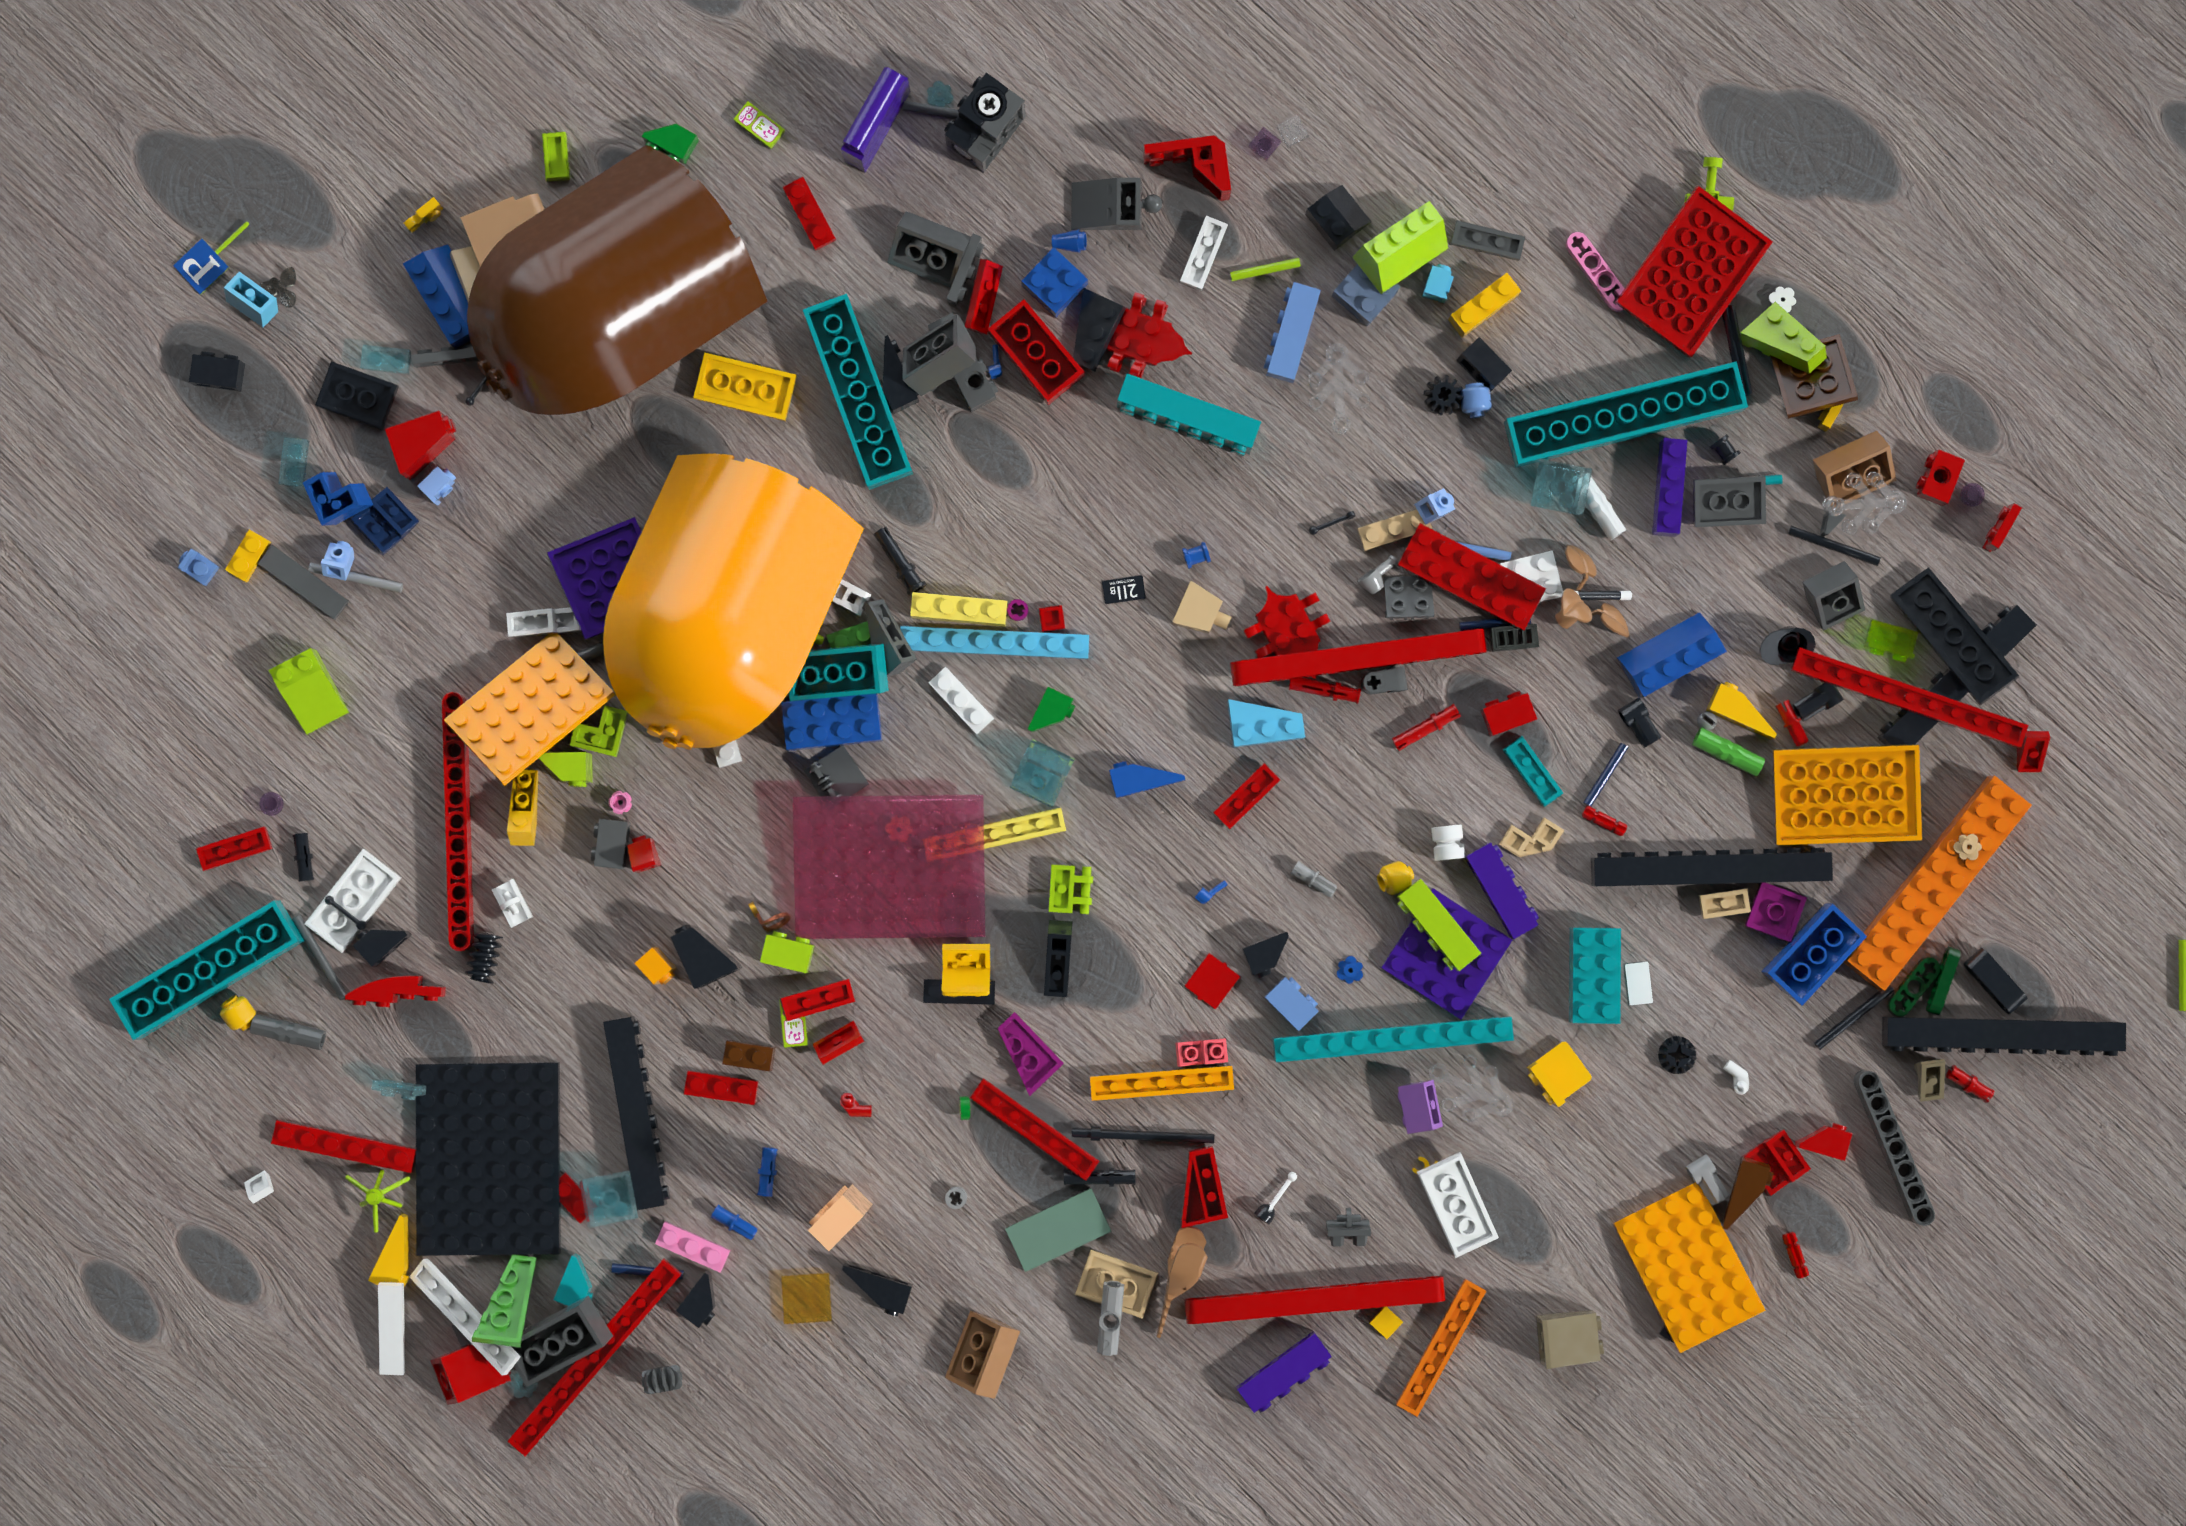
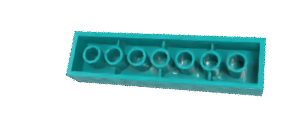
M847 293L802 309L868 489L871 490L912 475L910 463Z
M274 900L109 1000L132 1040H140L304 942V939L281 900Z

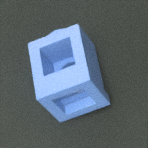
M437 466L418 487L433 503L439 505L441 502L438 499L446 497L452 491V485L455 483L456 477L447 468L442 470Z
M1445 489L1430 494L1414 504L1425 525L1455 510L1453 506L1454 499L1451 494L1446 493ZM1427 503H1429L1434 513L1433 515H1431L1428 507L1426 506Z
M338 541L336 544L330 542L325 557L321 561L323 576L346 581L354 561L353 547H350L344 541Z

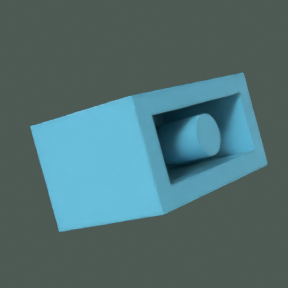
M238 272L224 287L226 302L262 328L278 313L277 298L241 272Z

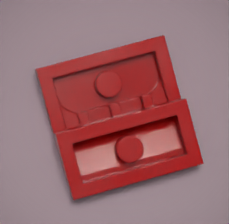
M1784 1129L1741 1156L1770 1164V1172L1774 1173L1770 1186H1765L1764 1191L1767 1196H1772L1788 1183H1793L1811 1170Z

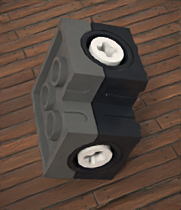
M987 72L983 77L979 76L974 81L971 87L973 91L969 96L964 95L957 105L959 107V116L955 121L953 119L950 120L944 129L946 132L944 134L946 145L967 161L969 160L972 165L983 173L1026 118L1025 100L1010 89L1008 90L1006 86Z

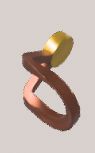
M754 902L748 904L755 918L757 917L763 929L768 933L783 927L791 919L789 913L783 912L763 921ZM784 917L780 922L766 927L767 924Z

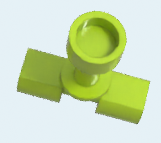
M1704 157L1703 167L1708 168L1705 191L1733 211L1734 197L1719 196L1720 192L1715 191L1717 169L1722 168L1723 158ZM1685 194L1684 203L1687 201L1691 194Z

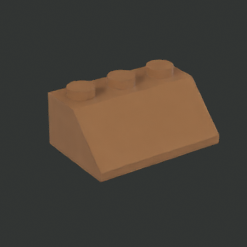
M1874 431L1813 459L1817 480L1832 510L1896 481L1890 445L1878 431Z
M970 1310L945 1378L976 1395L995 1399L1020 1331L1003 1322Z

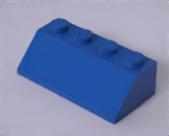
M447 244L424 251L406 261L403 265L448 342L457 349L470 341L467 323L468 301L450 257L452 250Z
M1699 612L1617 657L1637 696L1641 699L1727 651L1716 631Z
M1825 903L1792 938V941L1788 942L1761 972L1781 991L1803 1006L1867 936L1834 904Z

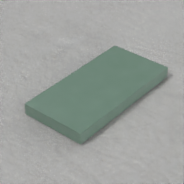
M1092 1188L1005 1228L1025 1272L1112 1232Z

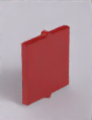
M1208 953L1185 984V987L1196 994L1198 1000H1204L1216 1010L1240 976L1227 967L1226 962L1222 963Z

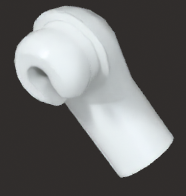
M1729 1060L1723 1070L1733 1076L1734 1091L1739 1095H1743L1749 1089L1748 1073Z

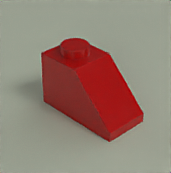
M646 835L632 839L633 843L627 845L633 872L640 873L661 866L653 838L647 839Z
M1833 1123L1832 1127L1823 1126L1795 1142V1146L1845 1161L1853 1133L1846 1132V1126Z

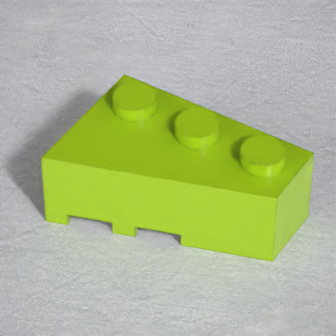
M1776 301L1740 332L1742 345L1758 349L1767 356L1772 355L1779 358L1783 363L1807 373H1811L1827 358L1825 345Z

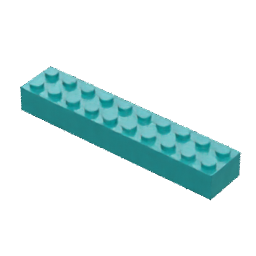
M1736 361L1510 417L1503 423L1514 466L1517 468L1742 412L1748 408Z

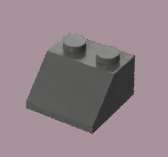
M1845 561L1802 582L1806 599L1823 631L1865 611L1858 576Z

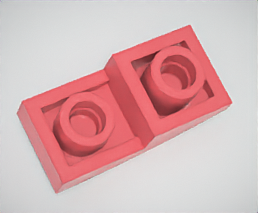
M1226 1038L1175 1043L1178 1067L1228 1062Z

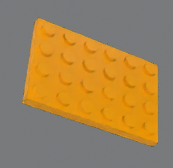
M550 633L453 711L444 721L505 786L614 697L615 694L558 633Z
M1919 745L1773 750L1776 845L1922 840Z
M1696 1182L1613 1223L1679 1353L1766 1311L1724 1229H1722V1225L1712 1205L1703 1194L1699 1184L1696 1185Z

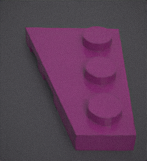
M1016 1012L998 1027V1031L1029 1096H1031L1064 1063Z

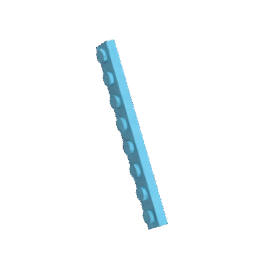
M900 626V630L912 651L1088 659L1089 635Z

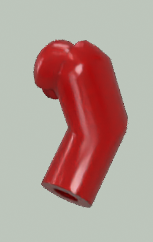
M844 1093L841 1096L840 1105L849 1116L872 1117V1105H859L851 1093Z

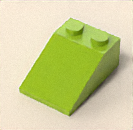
M309 648L268 670L279 692L307 735L349 713L317 650Z

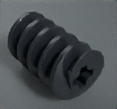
M483 932L475 933L473 937L478 939L479 942L471 943V946L477 949V951L469 952V955L475 960L467 962V965L473 969L465 971V974L471 977V980L494 984L488 976L496 975V972L490 969V967L498 966V963L492 960V958L500 956V953L494 949L501 948L502 944L496 941V939L504 937Z

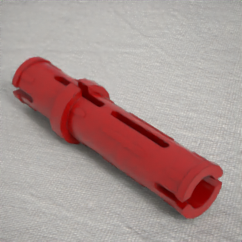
M1307 678L1291 679L1289 690L1333 698V701L1340 699L1357 704L1359 703L1361 689L1341 686V683L1338 682L1331 684Z
M1453 703L1436 714H1430V717L1391 739L1397 750L1401 751L1437 729L1438 731L1442 730L1443 726L1461 717Z

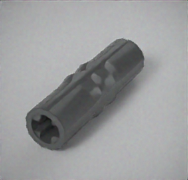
M255 1014L250 1027L251 1034L316 1050L322 1049L326 1038V1031L258 1014Z

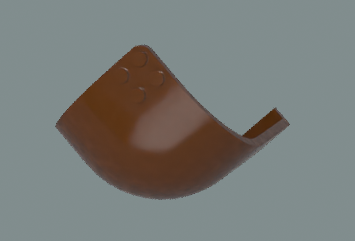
M645 145L517 226L494 246L477 272L471 288L467 311L469 337L479 361L477 366L481 373L486 376L488 380L486 385L491 393H497L503 401H508L524 411L535 414L562 415L596 408L619 399L637 389L768 302L740 236L735 238L729 228L732 222L708 189L698 179L693 181L688 176L689 170L668 155Z

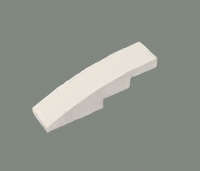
M570 607L506 613L508 637L581 632Z

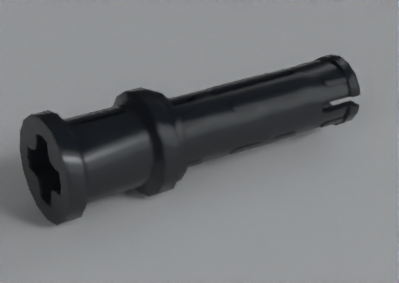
M884 527L875 532L874 536L897 570L896 577L901 579L908 589L907 594L910 596L912 592L917 593L927 585L926 582L921 581L915 571V565L909 563L888 528Z

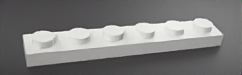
M423 1259L409 1277L501 1375H507L521 1356L511 1346L472 1342V1336L480 1324L482 1315L429 1259Z

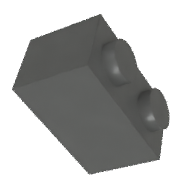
M599 819V824L595 823L594 838H597L596 847H593L591 851V861H594V866L626 869L630 822Z

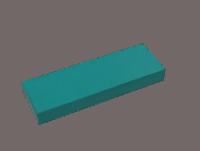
M1520 736L1502 749L1543 807L1564 794L1523 736Z

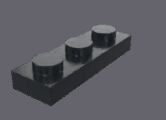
M924 979L923 1003L995 1005V981H990V993L987 996L951 997L942 995V979Z

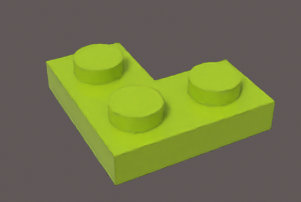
M604 705L599 728L579 724L573 730L570 746L617 757L628 712Z

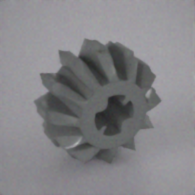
M677 1365L648 1369L641 1373L644 1393H661L682 1387V1372H680V1367Z

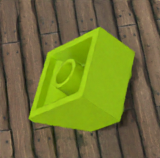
M556 752L544 753L539 757L561 781L567 782L568 786L586 787V783H593L592 754Z

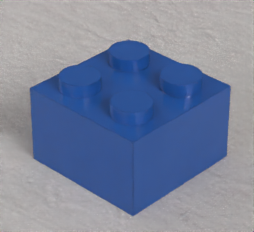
M1053 247L1026 275L1021 284L1029 294L1057 318L1088 285V279Z

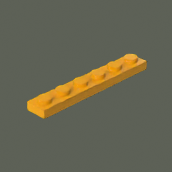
M1232 1066L1090 1076L1091 1099L1095 1101L1234 1090Z

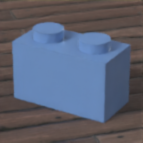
M1283 977L1264 998L1299 1031L1319 1012L1315 1008L1318 1003L1309 994L1304 997L1299 991L1301 986L1292 977L1289 980Z

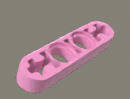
M1581 232L1571 234L1566 241V248L1608 307L1615 312L1623 311L1622 307L1613 303L1615 300L1614 295L1611 293L1607 296L1606 294L1616 286L1617 289L1614 293L1619 297L1624 290L1622 284L1587 236ZM1573 238H1575V240L1577 241L1580 239L1582 240V244L1580 246L1583 249V251H1585L1587 248L1590 250L1589 252H1586L1582 256V258L1578 256L1582 253L1579 247H1572V244L1574 242ZM1586 257H1594L1597 260V267L1594 269L1587 268L1584 263ZM1602 275L1608 276L1611 280V285L1607 288L1601 287L1598 283V279Z

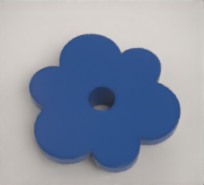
M1348 956L1345 961L1338 963L1340 969L1337 971V977L1339 979H1345L1348 984H1351L1354 980L1359 981L1362 979L1363 973L1361 969L1363 965L1361 962H1357L1355 957Z

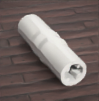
M1588 471L1571 481L1583 499L1586 508L1591 512L1592 517L1598 522L1610 541L1626 531V528L1614 512L1612 505L1607 501L1605 494L1600 491Z

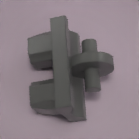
M1346 1208L1345 1215H1337V1220H1326L1327 1234L1333 1247L1343 1246L1344 1236H1353V1245L1366 1246L1368 1236H1371L1369 1219H1361L1360 1214H1352L1351 1208Z

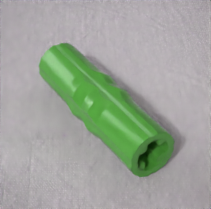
M1702 727L1698 730L1692 743L1693 746L1754 776H1758L1765 763V758Z

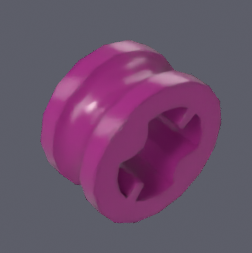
M1015 599L1009 603L1007 613L1012 620L1021 621L1028 615V606L1023 600ZM1017 604L1019 607L1023 605L1025 610H1022L1024 614L1022 616L1018 614L1013 615L1011 613V610H1014L1012 608L1013 605Z

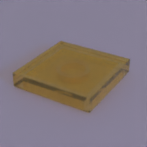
M830 1272L781 1276L784 1324L832 1321Z

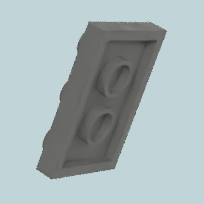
M1766 477L1693 479L1694 527L1766 524Z

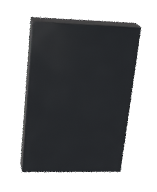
M331 361L315 406L383 430L399 386Z

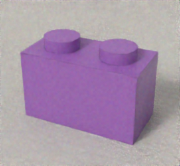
M1434 1080L1409 1083L1398 1087V1100L1402 1105L1403 1124L1407 1134L1443 1127Z

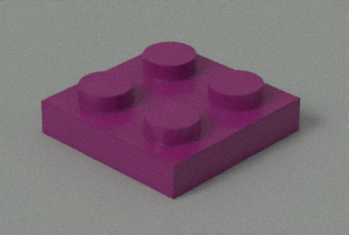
M1760 883L1745 926L1791 942L1807 898L1768 883Z

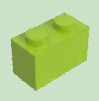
M773 931L772 935L766 934L760 959L761 963L808 973L815 946L809 944L810 939L796 936L794 941L786 939L787 934Z

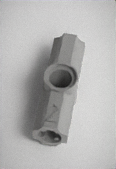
M1111 1280L1103 1284L1097 1352L1106 1356L1118 1354L1125 1284L1119 1281ZM1112 1315L1116 1320L1108 1321L1105 1316Z

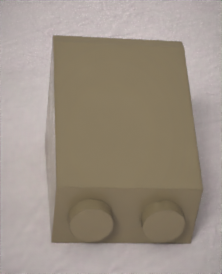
M1589 1310L1536 1315L1540 1363L1546 1369L1601 1361L1600 1355L1604 1354L1602 1340L1598 1339V1331L1601 1330L1600 1316H1596V1312Z

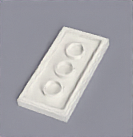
M362 849L326 897L332 896L337 904L355 918L367 923L402 877L367 850ZM325 898L305 922L307 927L341 953H344L361 931L353 921L332 905H327Z
M1460 1152L1417 1172L1455 1258L1499 1238Z

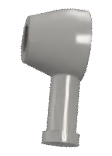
M1390 555L1386 561L1364 574L1357 582L1370 594H1375L1384 587L1381 576L1393 566L1398 565L1397 559Z

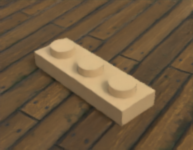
M1416 509L1360 527L1357 530L1364 551H1368L1412 537L1419 523L1423 525L1425 523ZM1431 523L1425 525L1432 529Z

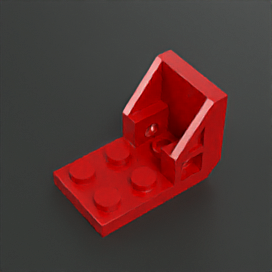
M1215 135L1144 144V164H1150V166L1154 167L1163 165L1165 161L1173 160V163H1183L1187 161V158H1191L1193 177L1218 200L1230 199L1231 183L1225 143Z

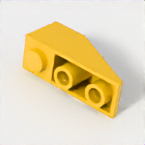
M523 770L513 779L507 826L510 845L534 846L538 770Z

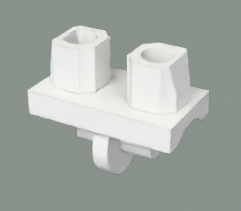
M514 879L492 889L511 928L533 917Z

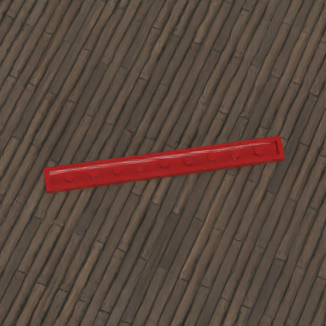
M1803 648L1798 649L1791 671L2016 748L2022 747L2029 726Z
M664 1258L607 1324L613 1337L604 1347L575 1361L507 1442L526 1457L682 1273Z

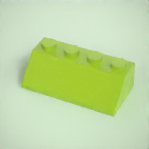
M1428 201L1365 243L1355 253L1353 259L1379 293L1383 294L1448 249L1444 219L1431 202Z

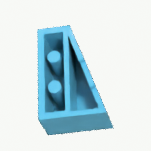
M1230 699L1227 701L1233 748L1305 738L1303 716L1301 713Z

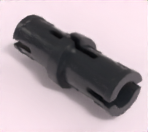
M308 833L294 834L292 836L296 856L293 857L294 861H297L299 882L314 880L311 863L313 854H310Z

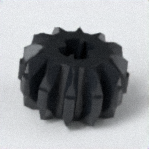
M1448 375L1444 376L1443 382L1436 376L1434 378L1435 384L1428 382L1427 387L1430 390H1424L1423 395L1430 397L1424 401V404H1433L1430 412H1434L1436 408H1439V416L1443 415L1444 409L1448 415H1451L1453 413L1452 407L1458 410L1460 405L1457 401L1463 399L1462 395L1457 394L1463 390L1462 386L1454 387L1457 383L1456 379H1453L1451 384L1448 383ZM1442 390L1444 394L1445 392L1449 394L1446 401L1438 397Z

